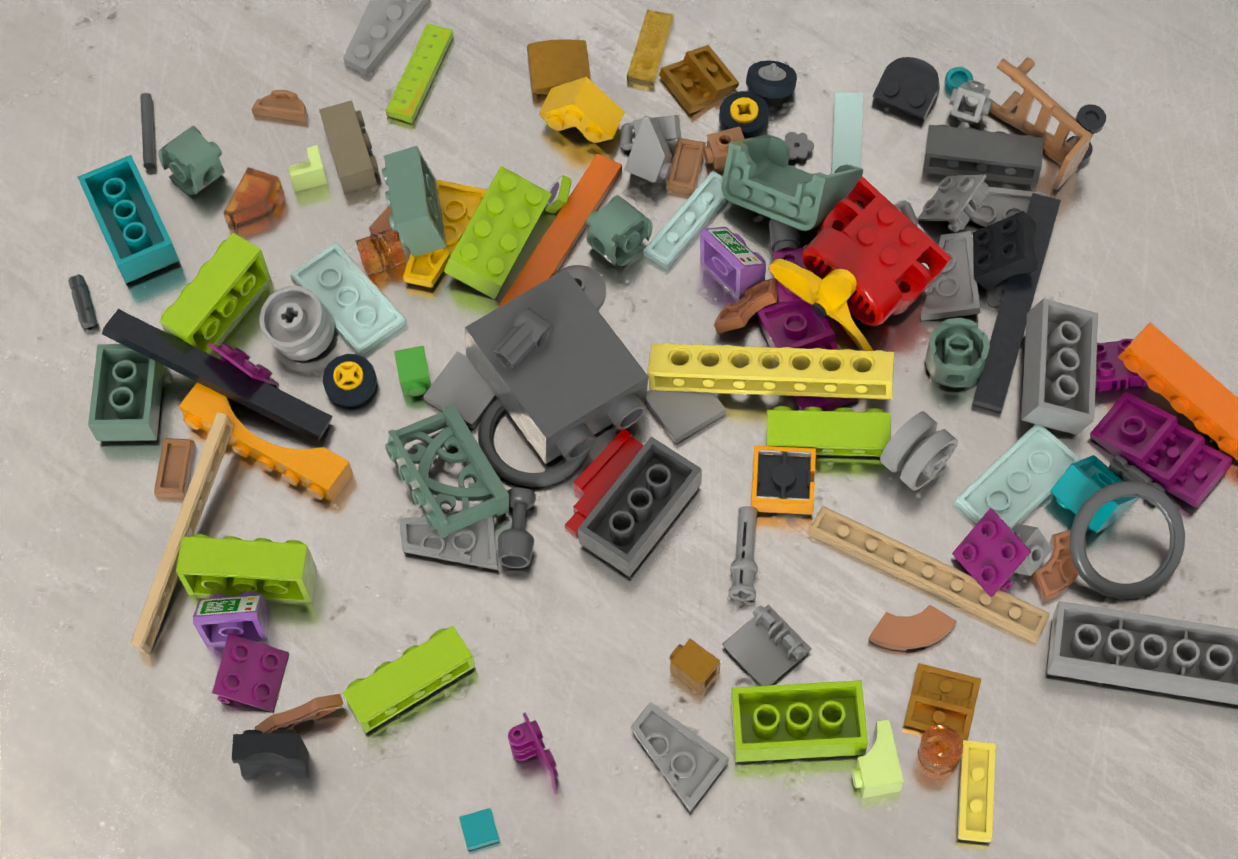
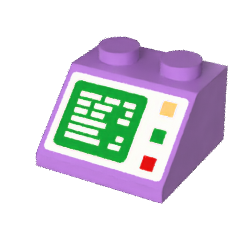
M727 227L705 228L700 232V263L739 300L744 296L743 292L765 280L766 262L758 252L753 253L739 234H733Z
M243 592L240 596L230 597L224 594H214L209 596V598L199 599L193 615V624L205 645L226 644L229 633L253 641H268V604L263 594H258L257 592Z

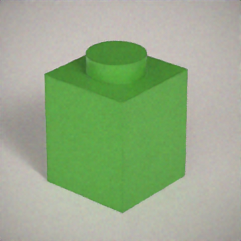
M424 345L394 351L403 396H419L424 394L431 386Z

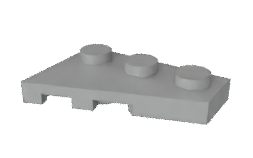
M989 187L987 189L988 195L981 202L979 208L974 210L975 213L970 217V221L986 227L1021 211L1027 213L1032 193L1046 196V193Z
M971 231L943 234L940 237L938 246L952 259L936 280L927 288L925 304L920 315L921 321L981 314L977 281L974 280Z
M448 513V514H445V515L451 516V515H454V514H456V513ZM493 515L452 532L443 539H441L437 530L432 531L430 529L426 516L400 519L403 552L498 570Z
M651 701L631 726V731L689 811L694 808L729 761L728 756Z

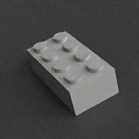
M1045 298L1027 313L1022 421L1075 435L1094 421L1098 313Z

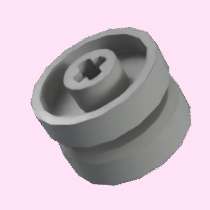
M287 286L278 289L267 298L261 308L259 322L262 333L283 356L291 360L306 361L315 358L327 349L333 339L335 325L332 314L313 291L303 286Z
M924 411L910 418L895 433L880 456V462L891 472L901 471L900 480L913 491L927 484L941 470L952 456L958 444V440L947 430L936 431L938 423Z

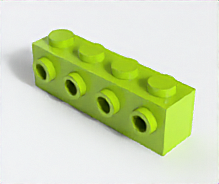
M778 406L773 408V410H767L766 446L816 448V455L881 456L884 448L891 440V413H884L882 409L878 408L867 409L865 412H853L850 408L822 411L819 407H807L804 411H794L790 407Z
M454 626L448 629L442 628L437 630L430 636V640L420 646L413 645L409 647L400 658L393 662L387 661L382 663L375 669V673L365 679L358 678L352 681L347 686V689L342 692L346 703L365 733L476 667L473 655Z

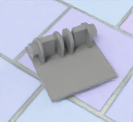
M985 174L947 176L939 183V188L933 197L925 203L923 211L917 220L948 221L950 223L948 227L953 232L963 230L970 217L974 215V210L979 208L981 202L988 195L987 189L989 186L984 182L987 176Z
M769 604L765 608L762 605L758 606L753 612L754 617L722 643V646L761 686L773 684L812 650Z

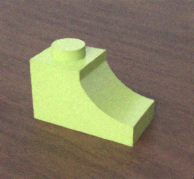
M889 719L876 722L874 729L875 743L872 749L865 756L858 757L856 768L852 769L855 789H861L862 798L902 790L904 780Z

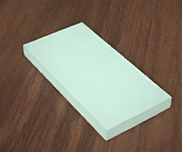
M337 242L289 274L291 280L297 286H303L313 291L332 314L335 330L360 356L369 352L407 324L406 318Z
M1035 424L954 500V504L976 524L992 508L1012 529L1016 523L1022 524L1052 495L1050 490L1068 467L1082 459L1044 426Z

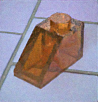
M247 168L223 212L229 229L235 230L273 214L276 206H280L284 199V190L279 177L253 168Z

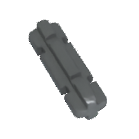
M80 274L71 276L68 282L72 290L71 293L76 312H78L79 323L82 328L93 327L97 321L93 313L94 310L89 292L87 291L86 281Z
M1118 455L1111 461L1109 469L1117 475L1121 474L1122 479L1125 481L1143 482L1153 485L1164 493L1166 492L1163 486L1157 482L1153 483L1152 478L1136 466H1130L1128 464L1129 461Z

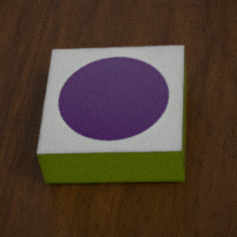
M562 175L550 186L549 192L552 195L546 204L545 211L554 214L567 203L572 184L571 178Z

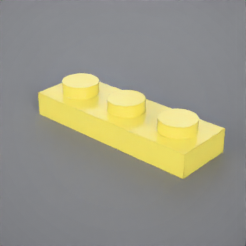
M967 740L962 742L957 836L959 840L989 843L992 841L996 743Z

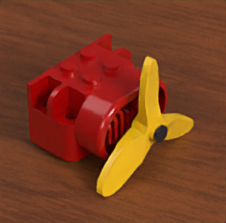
M862 176L854 189L845 198L841 199L836 207L827 215L816 237L803 249L802 261L806 269L784 259H775L769 265V269L782 285L805 302L812 304L811 308L817 316L825 318L829 315L838 321L861 351H873L855 325L851 315L867 325L879 326L891 314H902L936 280L952 258Z

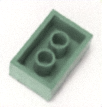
M413 146L384 155L386 168L382 169V175L386 185L389 187V191L385 192L389 207L392 208L389 222L392 230L399 232L402 246L404 248L408 247L413 257L446 248L436 178L419 148Z
M122 344L97 345L88 426L97 441L157 440L164 365Z

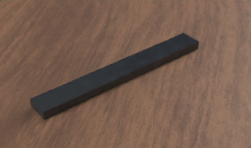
M1032 193L1026 214L1036 222L1034 251L1038 261V270L1008 277L990 339V348L985 367L981 372L972 404L1002 412L1025 331L1027 313L1032 306L1061 200Z
M117 309L103 327L102 335L317 443L332 421V415L266 382L251 378L242 370L120 309Z

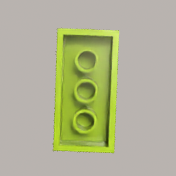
M500 166L453 250L443 272L496 299L552 193Z
M232 233L227 240L222 241L213 257L200 267L198 275L193 281L183 287L180 296L173 305L168 306L164 310L159 320L164 332L210 354L213 349L208 346V343L215 345L219 343L271 279L262 250L235 233Z
M194 534L192 537L182 536L176 573L189 595L211 596L214 594H224L230 597L240 596L243 592H257L258 594H263L265 600L312 603L317 567L308 545L298 540H287L285 543L273 542L267 538H256L254 541H249L235 536H225L223 539H216L203 534Z
M862 680L731 688L735 762L866 754L868 736Z

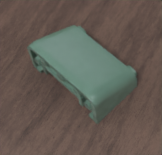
M770 134L729 143L721 184L723 196L734 204L804 231L817 228L836 207L837 203L854 189L864 169L848 164L839 166L834 174L829 175L820 172L811 174L788 165L790 150L787 143Z

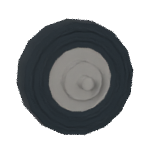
M771 60L753 63L749 67L746 77V85L750 91L756 95L772 99L791 95L795 90L797 74L793 68L787 64Z

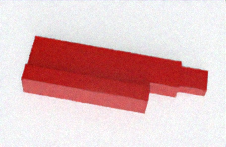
M622 429L573 482L574 490L582 497L573 506L575 514L566 522L565 528L575 536H578L580 525L644 446L632 437V434L626 429Z

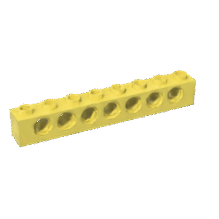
M651 343L647 373L650 390L892 400L894 352L882 350L855 351L851 349L827 350L821 348L798 349L791 347L770 348L761 346L741 347L731 345Z

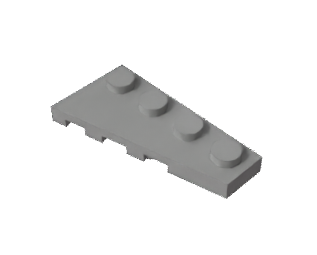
M370 0L343 57L344 63L368 76L429 0Z

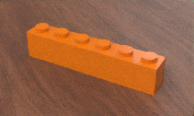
M1149 322L1118 358L1123 361L1128 370L1137 373L1143 378L1151 390L1160 393L1166 398L1174 410L1188 417L1194 423L1197 430L1211 437L1224 453L1231 455L1238 461V397Z

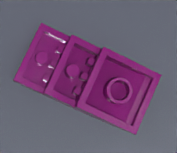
M805 301L776 303L756 312L770 348L791 347L798 349L821 348L840 350L835 342V333L826 317L820 318L811 308L812 304ZM792 396L799 411H804L807 407H819L822 411H829L859 400V398Z
M1127 392L1119 398L1090 433V437L1115 457L1118 455L1129 461L1128 464L1130 466H1136L1152 478L1153 483H1159L1167 492L1196 508L1232 465V458L1205 445L1203 436L1178 425L1176 416Z

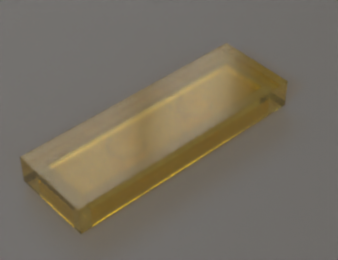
M647 9L627 73V82L654 87L673 26L674 14Z

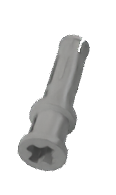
M742 506L738 509L736 559L730 564V572L733 574V579L728 596L734 600L750 601L756 598L754 575L758 573V566L754 561L758 511L751 506Z

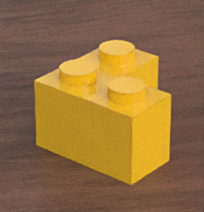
M584 77L551 88L538 115L547 122L549 127L556 131L576 127L584 134L587 140L595 144L613 138L625 111L590 79Z

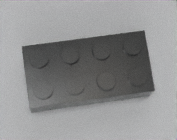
M651 436L578 528L579 544L630 577L702 484V469Z

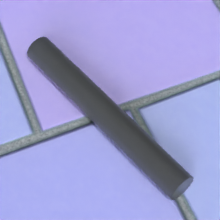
M142 93L140 95L143 167L153 169L155 167L152 96L149 93Z

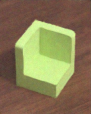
M317 145L306 148L309 161L293 164L288 167L294 192L328 184Z

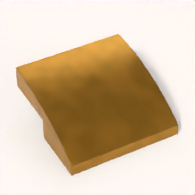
M570 39L546 40L527 45L532 93L548 95L553 87L584 77L591 80L586 41Z
M709 45L686 52L684 60L662 67L659 73L660 78L689 114L713 104L739 86L738 80Z
M918 663L904 725L968 741L981 678Z

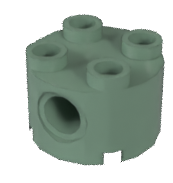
M191 126L159 149L158 156L164 170L170 168L173 174L169 178L180 190L188 195L197 194L225 173L219 159L222 155L221 149L215 142H208L195 126Z
M616 195L600 211H594L590 214L586 222L589 226L586 239L589 246L613 265L616 263L619 266H624L633 261L645 248L641 243L644 238L649 241L653 225L648 217L619 195Z
M964 318L947 319L942 322V325L937 328L935 327L931 332L925 357L927 370L932 381L953 388L975 385L981 372L984 370L990 348L989 339L985 331L982 332L978 328V324L972 320Z

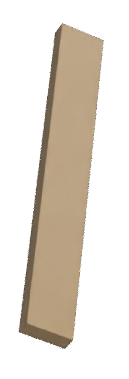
M216 413L130 645L139 652L149 654L152 650L179 577L176 573L182 536L192 537L195 534L233 432L234 424L226 414Z
M823 505L808 531V535L1035 644L1049 619L1050 613L1000 589L993 597H990L972 576Z

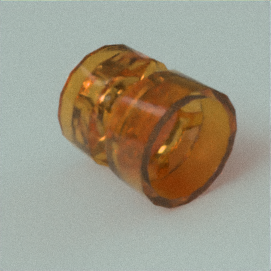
M392 228L379 232L378 238L370 235L355 240L367 276L382 272L386 265L393 268L407 263L398 234Z
M944 725L932 726L925 731L916 755L917 766L925 776L940 780L948 778L954 773L963 752V742L957 731Z

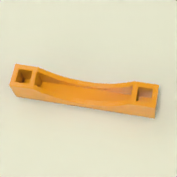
M198 382L179 405L184 416L183 421L195 430L201 428L207 431L208 435L216 413L226 414L234 424L228 444L232 446L236 453L245 458L248 455L253 457L267 471L272 472L273 469L282 474V477L294 486H297L299 483L306 487L313 497L319 500L325 498L333 503L353 475L348 460L324 447L291 449L260 439L247 430L236 418L226 396Z

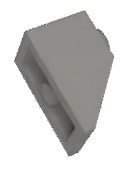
M644 116L624 171L654 183H662L671 173L673 166L670 163L672 154L657 119Z

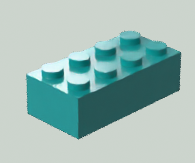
M132 155L78 176V180L125 284L180 261Z

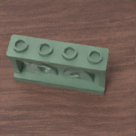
M454 404L444 407L443 411L396 431L394 429L388 431V443L385 444L388 457L391 461L396 460L398 463V470L402 481L405 484H410L413 489L412 496L418 507L423 506L430 529L432 531L437 530L441 539L448 537V534L494 514L500 516L509 512V494ZM445 428L434 439L429 436V434ZM414 440H421L428 445L425 448L421 444H413V448L418 450L416 454H409L404 448L406 443ZM451 446H455L458 450L455 454L448 453ZM437 455L448 462L466 463L467 466L459 474L458 487L446 485L429 478L430 468ZM414 464H419L418 470ZM467 477H474L477 481L476 483L468 482L469 488L464 486V480ZM456 500L462 501L463 507L461 512L454 515H445L440 509L442 504H449L452 511L456 506ZM487 500L469 508V501Z

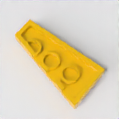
M436 179L447 247L413 257L411 253L403 275L404 282L433 288L488 189Z

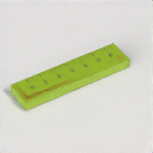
M429 23L426 24L386 108V115L388 117L409 123L414 122L453 38V30Z

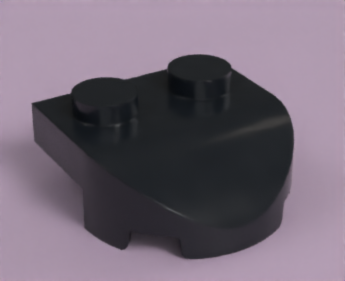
M914 57L898 58L886 67L872 97L879 102L925 121L935 97L937 98L939 95L940 82L938 73L931 64Z

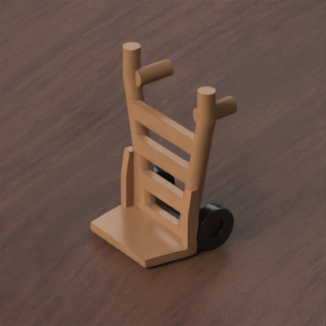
M1027 57L1018 67H1015L1003 58L998 64L997 69L1009 76L1013 82L1018 83L1024 91L1022 95L1014 91L1001 106L993 101L990 112L1028 135L1044 138L1043 152L1061 165L1053 188L1058 190L1077 170L1078 165L1084 164L1089 160L1093 151L1090 141L1093 135L1104 127L1106 114L1101 107L1088 104L1079 109L1075 119L1027 76V73L1035 66L1031 58ZM1034 99L1042 105L1035 125L1026 121ZM1019 103L1016 113L1013 114L1011 111ZM1052 116L1059 121L1055 135L1046 131ZM1070 131L1076 135L1067 139Z

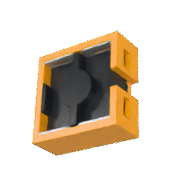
M754 445L751 507L756 508L758 512L813 515L815 482L810 481H814L816 448Z

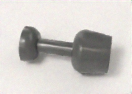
M511 488L507 492L509 494V506L513 508L512 525L510 529L502 531L498 536V561L506 567L523 568L529 565L535 544L534 537L524 530L525 511L535 504L536 494L526 488Z

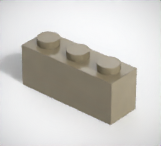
M352 100L319 109L343 192L347 193L377 184L374 173L379 172L375 155L369 156L367 151L372 149L368 132L362 134L361 127L365 126L361 110L355 111Z

